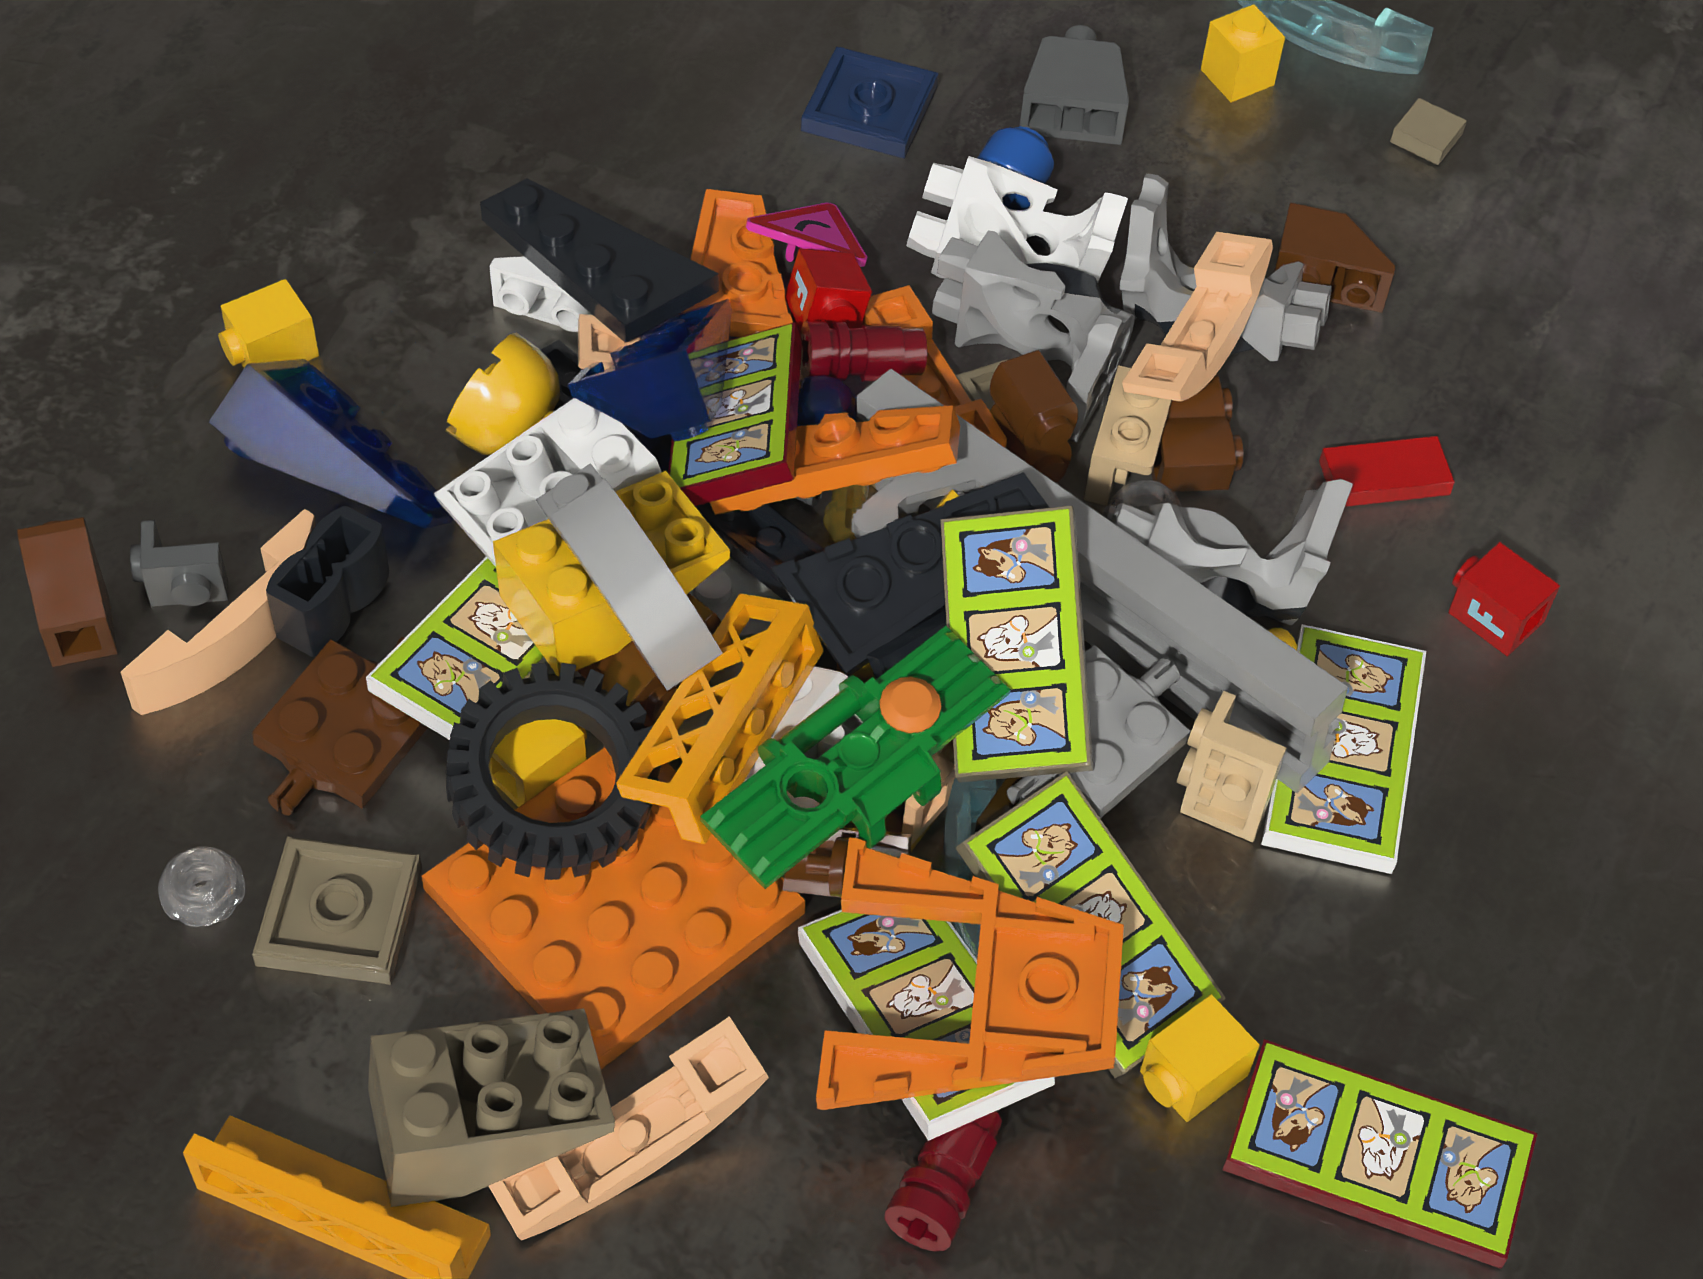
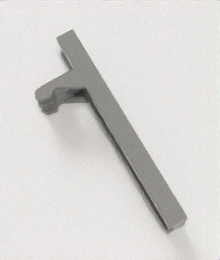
M889 369L857 395V417L864 422L869 421L879 410L944 406L892 369ZM957 415L961 426L956 464L946 465L929 473L914 472L882 479L871 485L878 492L862 504V509H857V512L853 513L852 532L856 538L886 528V524L909 515L915 517L935 509L944 496L952 489L959 496L1024 472L1050 508L1073 506L1076 521L1085 641L1092 646L1098 647L1105 655L1138 679L1155 666L1160 659L1165 658L1171 661L1168 669L1175 665L1180 673V680L1172 684L1161 696L1195 720L1202 708L1214 711L1223 691L1236 695L1228 724L1245 731L1259 733L1267 740L1286 747L1277 779L1294 792L1298 793L1329 763L1335 741V736L1330 733L1339 725L1337 717L1342 713L1348 689L1347 685Z

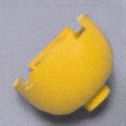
M517 332L508 335L491 352L501 359L498 364L496 362L492 363L485 371L480 368L476 370L457 398L447 419V423L451 426L446 431L467 447L483 455L490 456L553 413L560 396L558 374L550 359Z

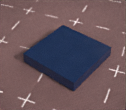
M836 46L801 117V131L905 159L937 89L938 73Z

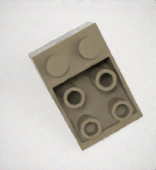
M584 1008L371 1036L368 1091L391 1207L466 1196L614 1132L615 1120Z

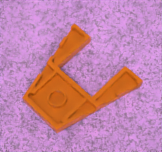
M849 837L841 896L842 912L981 924L970 1041L968 1044L825 1030L816 1094L817 1109L828 1110L1113 1069L1116 1053L1124 925L1040 897L1036 898L1035 903L999 891V884L975 876L972 877V881L932 869V862L901 853L900 858L866 848V841Z

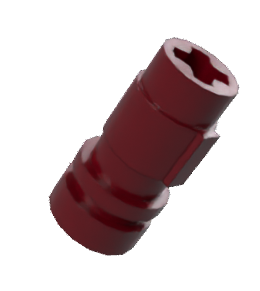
M805 321L802 325L800 332L802 338L800 370L804 381H826L829 375L833 381H845L848 375H860L861 382H874L889 369L894 370L900 375H922L925 371L927 339L923 328H901L900 326L862 325L860 328H848L846 322H833L829 327L825 321Z
M997 1111L929 1141L928 1139L926 1140L918 1156L917 1166L908 1169L904 1173L899 1189L895 1191L885 1210L884 1218L888 1226L899 1237L912 1245L930 1251H945L951 1246L960 1228L961 1220L965 1217L970 1207L968 1192L975 1186L977 1180L980 1179L997 1144L995 1137L1002 1123Z

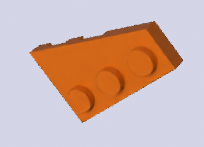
M706 189L690 260L719 273V292L679 313L678 330L742 337L753 334L756 331L761 332L793 323L791 313H788L785 301V288L782 276L778 272L774 256L773 239L746 229L749 217L766 214L762 195Z

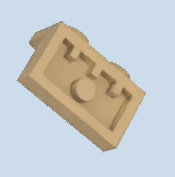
M1118 365L1092 453L1084 497L1085 501L1107 506L1114 482L1125 485L1129 472L1142 475H1150L1152 473L1172 400L1124 392L1122 382L1131 368Z
M1223 691L1214 711L1202 708L1191 730L1187 745L1191 746L1187 753L1177 778L1178 784L1187 787L1180 813L1253 843L1262 824L1286 747L1267 740L1259 733L1245 731L1228 724L1236 695Z

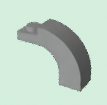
M591 463L575 474L563 478L554 488L536 499L546 517L587 572L642 657L667 691L723 654L695 607L649 538L606 479L603 480Z

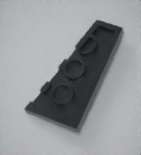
M528 178L480 202L482 221L625 343L719 292V273Z
M1022 472L948 500L944 506L915 517L911 515L886 524L887 527L854 540H850V538L824 547V551L796 562L792 559L771 568L773 574L792 601L809 606L814 621L813 627L819 639L844 674L849 677L869 663L867 654L946 609L941 519L1050 507L1025 473Z

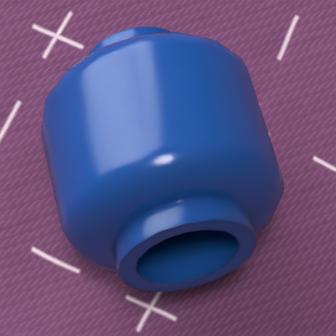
M1022 126L996 131L988 139L977 159L1004 167L1045 185L1050 179L1054 167L1051 151L1043 136L1028 127ZM1006 194L1002 198L1003 205L1012 210H1024L1030 207L1028 198L1022 195Z

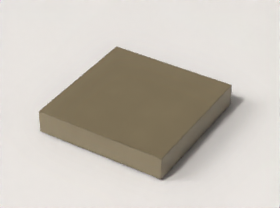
M287 837L252 954L255 966L391 985L422 869L420 855Z

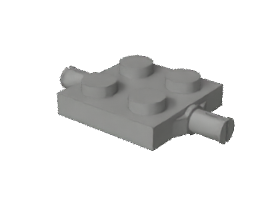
M1093 645L1085 652L1093 771L1069 773V775L1101 819L1186 744L1191 731L1164 708L1157 698L1172 684L1180 680V673L1175 665L1168 669L1171 661L1165 658L1160 659L1148 672L1139 679H1136L1125 673L1098 647ZM1063 773L1023 777L1014 786L1008 788V798L1013 805L1018 800L1021 803Z

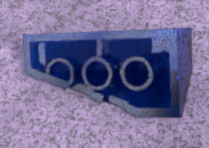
M729 299L679 313L641 334L642 340L631 345L619 347L610 353L614 365L606 370L602 362L594 363L584 368L568 384L571 396L651 439L671 434L673 441H681L706 432L709 429L707 423L712 421L722 405L732 315Z
M306 359L248 363L209 421L211 425L226 436L224 438L226 446L245 459L267 465L425 529L452 523L454 520L437 501L434 495L437 490L414 466L401 460H393L387 453L392 441L381 430L374 428L370 430L361 425L354 418L361 408L348 394Z

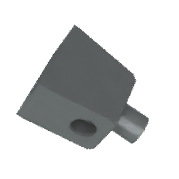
M1076 25L1069 28L1065 33V37L1047 36L1043 38L1024 87L1020 126L1028 127L1043 137L1122 145L1129 98L1120 47L1114 42L1097 41L1094 30L1084 25Z

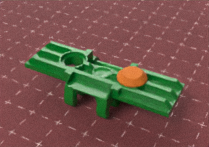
M947 626L939 630L875 680L872 677L864 683L854 675L847 677L839 684L840 692L780 739L768 738L759 745L758 753L765 766L700 816V821L764 889L768 888L850 821L855 824L859 831L858 839L866 841V848H873L886 836L885 818L889 813L912 795L920 805L925 806L941 792V771L932 756L1010 694L1011 689ZM856 714L863 722L819 758L812 759L804 755L853 715ZM787 791L794 798L808 797L814 799L820 805L814 808L799 807L791 802Z

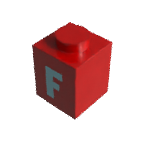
M799 248L786 290L785 300L800 332L805 321H825L829 327L833 322H846L848 328H860L872 290L853 253Z
M1499 542L1483 558L1480 559L1476 555L1471 556L1458 570L1452 581V585L1457 588L1448 613L1508 657L1545 622L1560 585Z

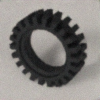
M546 662L531 664L530 678L522 679L518 668L504 672L500 688H497L490 680L479 688L477 703L470 699L461 709L460 724L454 722L450 734L446 765V794L448 802H453L452 816L457 827L467 826L466 840L475 850L483 844L489 847V861L501 867L506 858L516 861L515 874L526 877L530 876L532 866L545 868L544 880H560L561 869L565 867H572L574 878L589 874L591 862L598 860L602 868L615 861L619 847L627 851L635 843L639 828L644 830L650 817L651 803L621 797L616 782L653 727H644L647 713L639 702L631 707L626 705L628 690L619 683H616L609 692L602 688L604 674L590 669L586 681L575 679L576 665L561 663L559 676L547 675ZM557 719L574 723L597 737L612 757L616 773L614 788L604 803L585 817L570 822L557 823L531 819L509 806L501 798L493 785L489 762L497 745L507 734L519 726L537 720ZM661 766L653 768L647 779L659 781L658 776Z

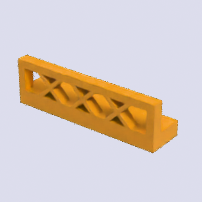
M741 593L738 595L712 635L723 654L682 681L616 782L621 797L668 807L681 839L706 844L712 833L700 821V816L744 782L759 757L758 746L768 738H771L824 652L819 636L813 627L814 621L808 605ZM750 618L771 622L767 630L743 640L740 639L739 635ZM742 661L743 668L737 677L710 687L709 681L715 672ZM712 709L714 714L707 725L679 736L678 730L685 719ZM681 758L682 764L670 783L647 779L653 768Z
M229 1115L214 1142L194 1134L183 1151L197 1189L407 1279H468L491 1236L488 1223L435 1201L391 1207L385 1180Z

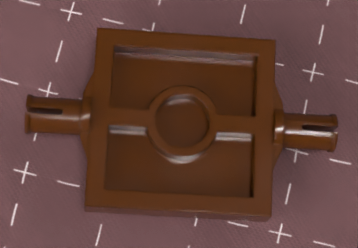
M401 637V638L398 640L397 644L394 646V648H395L405 637ZM330 639L252 731L254 745L280 760L289 771V774L276 790L268 796V801L275 810L279 811L281 808L282 814L290 816L311 788L336 793L363 809L427 730L428 727L368 691L366 676L379 663L366 660Z

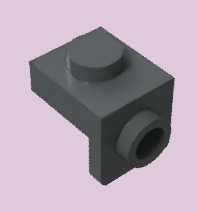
M155 520L141 521V544L130 546V566L133 581L144 582L151 607L178 604L197 606L205 602L228 601V578L219 543L163 547Z

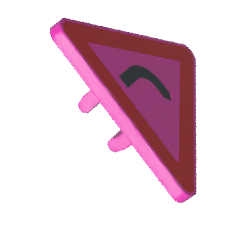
M826 202L749 217L747 219V230L788 243L786 249V260L788 262H792L795 259L800 247L803 249L853 253L860 267L866 265L867 255L835 204Z

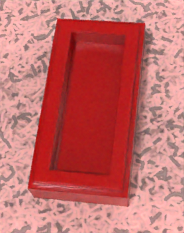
M1438 436L1323 448L1319 459L1326 482L1343 479L1353 483L1345 507L1447 496L1451 494L1455 483Z

